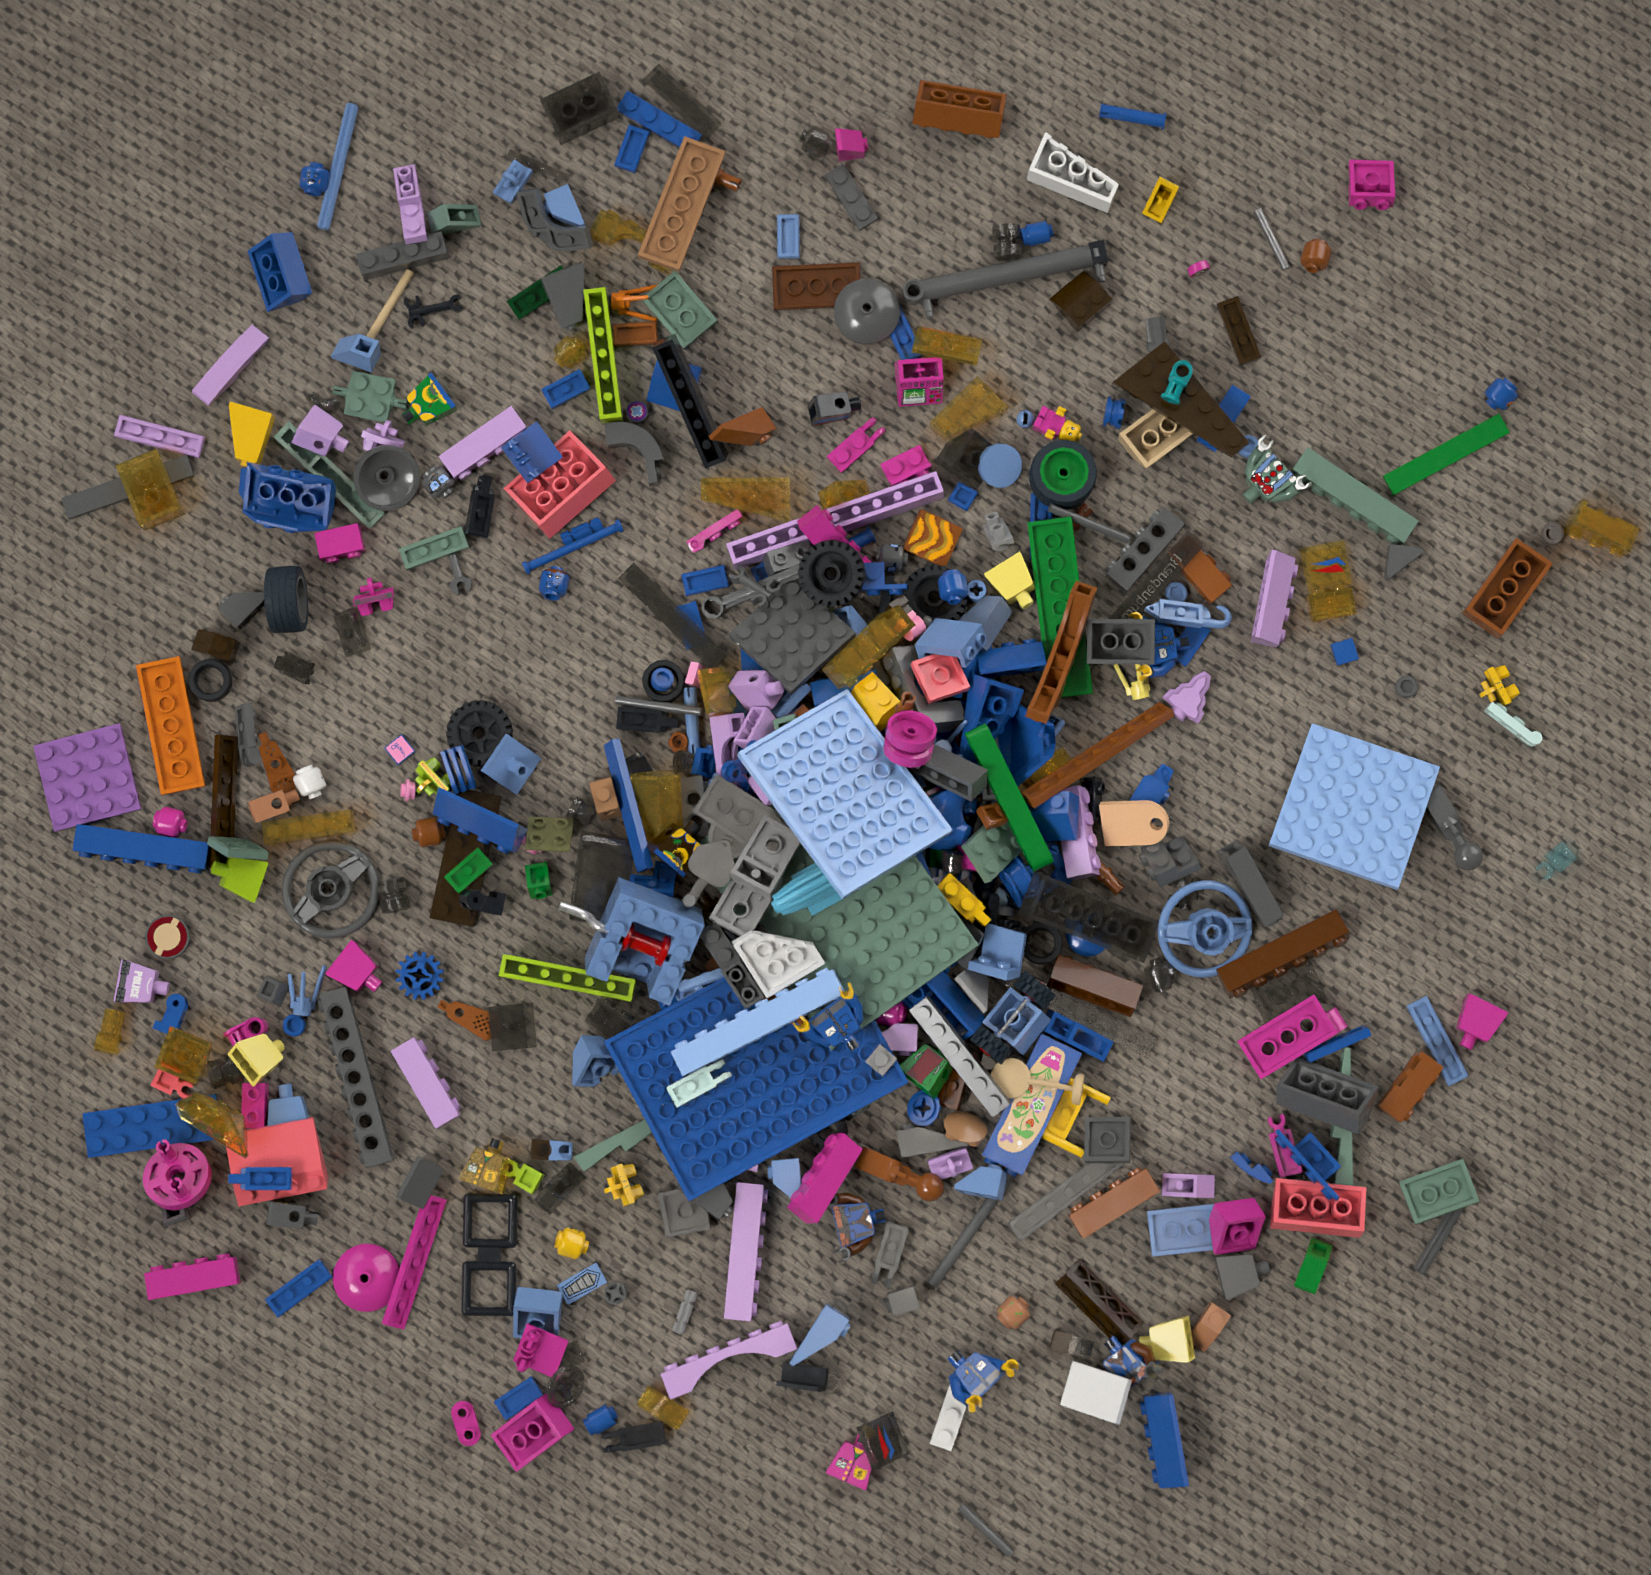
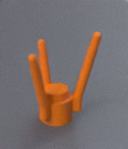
M657 285L612 292V310H618V315H629L654 322L657 321L656 317L626 310V308L631 307V301L649 299L648 295L630 296L631 294L651 291Z

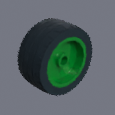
M1069 440L1054 441L1040 449L1035 455L1029 471L1030 486L1036 498L1045 506H1050L1052 503L1064 509L1075 508L1083 503L1090 496L1097 478L1096 464L1090 452L1081 444Z

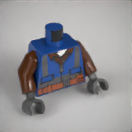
M837 1193L834 1195L828 1207H832L841 1248L835 1250L834 1253L841 1252L843 1258L838 1262L847 1261L850 1257L862 1252L872 1242L873 1235L875 1234L873 1225L886 1222L883 1208L870 1211L868 1203H865L862 1197L850 1193Z
M1115 1336L1104 1343L1112 1354L1103 1362L1105 1371L1132 1380L1130 1387L1145 1376L1156 1379L1155 1372L1161 1373L1163 1370L1156 1361L1152 1348L1131 1339L1122 1346Z

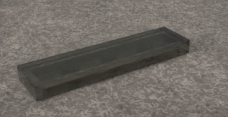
M660 64L644 78V81L697 132L701 133L704 139L707 140L722 125L714 115Z

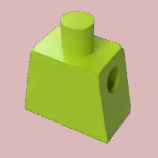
M228 857L226 864L214 861L211 874L221 877L220 887L249 902L255 903L268 862Z

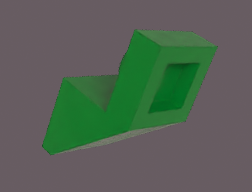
M1311 1237L1294 1287L1315 1295L1333 1245Z

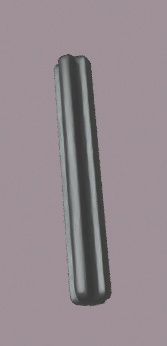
M1464 1208L1445 1214L1414 1266L1417 1272L1420 1274L1427 1272Z

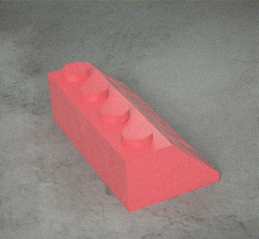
M1276 1178L1271 1204L1270 1229L1360 1238L1364 1233L1366 1187L1327 1183L1340 1197L1335 1202L1333 1198L1329 1201L1320 1191L1323 1187L1318 1182L1314 1184L1310 1181Z

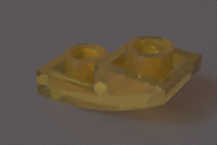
M649 1385L636 1404L676 1430L679 1429L689 1413L688 1409L672 1399L670 1400L666 1395Z

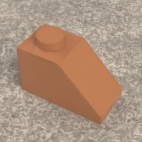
M1209 1302L1191 1330L1193 1345L1205 1352L1220 1334L1231 1315L1212 1302Z

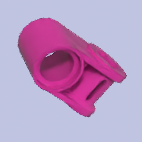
M252 1017L227 1030L223 1035L234 1046L238 1041L266 1034L268 1023L263 1018ZM255 1021L261 1024V1030L257 1034L252 1030V1025Z

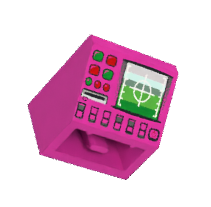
M942 357L897 360L894 363L898 407L942 404L944 381Z

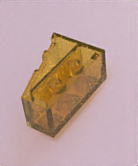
M976 376L930 421L929 427L944 442H947L980 424L1008 412V406Z
M1581 499L1574 505L1565 526L1566 531L1569 532L1568 536L1577 540L1584 538L1589 541V545L1596 548H1601L1602 546L1610 549L1609 553L1617 557L1626 556L1630 553L1640 528L1619 517L1613 518L1604 514L1605 510L1598 508L1596 511L1586 506L1588 501Z

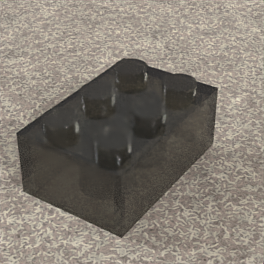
M600 72L540 99L541 106L560 145L620 118L618 109Z

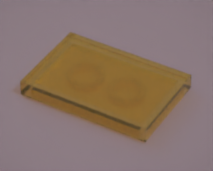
M919 326L914 339L912 353L977 366L982 339Z

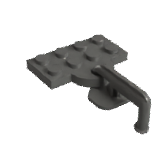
M718 774L715 775L693 810L694 814L709 822L711 827L708 832L709 843L699 845L688 861L690 871L699 878L689 894L683 897L684 906L687 908L693 907L707 883L714 887H723L729 882L731 871L735 866L733 858L740 857L764 815L789 828L777 811L764 805V803L731 782L726 781ZM772 840L767 843L766 847L770 851H775L779 843Z

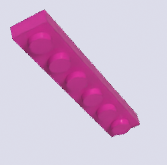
M430 1195L424 1208H419L382 1324L399 1329L405 1328L447 1201L446 1199Z

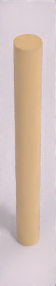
M406 269L367 333V337L375 339L414 275L412 271Z

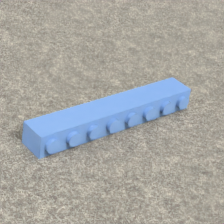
M825 968L816 973V978L810 981L806 978L795 984L797 988L788 991L786 988L776 993L775 999L769 1002L767 999L756 1003V1008L750 1012L747 1009L735 1014L736 1019L730 1022L725 1019L715 1024L716 1029L707 1032L706 1029L694 1035L695 1040L689 1043L687 1040H684L674 1045L675 1050L671 1051V1054L682 1076H688L800 1019V1015L806 1016L841 997L839 987H841L842 991L845 990L835 970L829 971L828 968Z

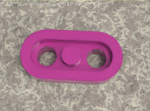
M459 1401L451 1410L454 1426L459 1441L463 1445L472 1446L480 1440L481 1430L473 1405L468 1401ZM463 1408L466 1410L465 1417L459 1415V1409ZM467 1430H470L473 1433V1437L471 1439H468L465 1436V1432Z

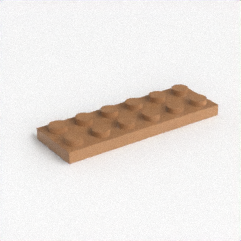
M684 136L639 250L638 258L680 272L726 151Z

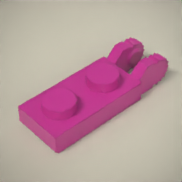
M874 417L868 420L861 428L859 427L827 455L828 460L841 474L874 445V442L886 432L881 427L871 438L865 434L877 422Z

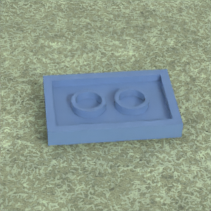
M1214 1204L1147 1211L1152 1257L1213 1250L1209 1218Z

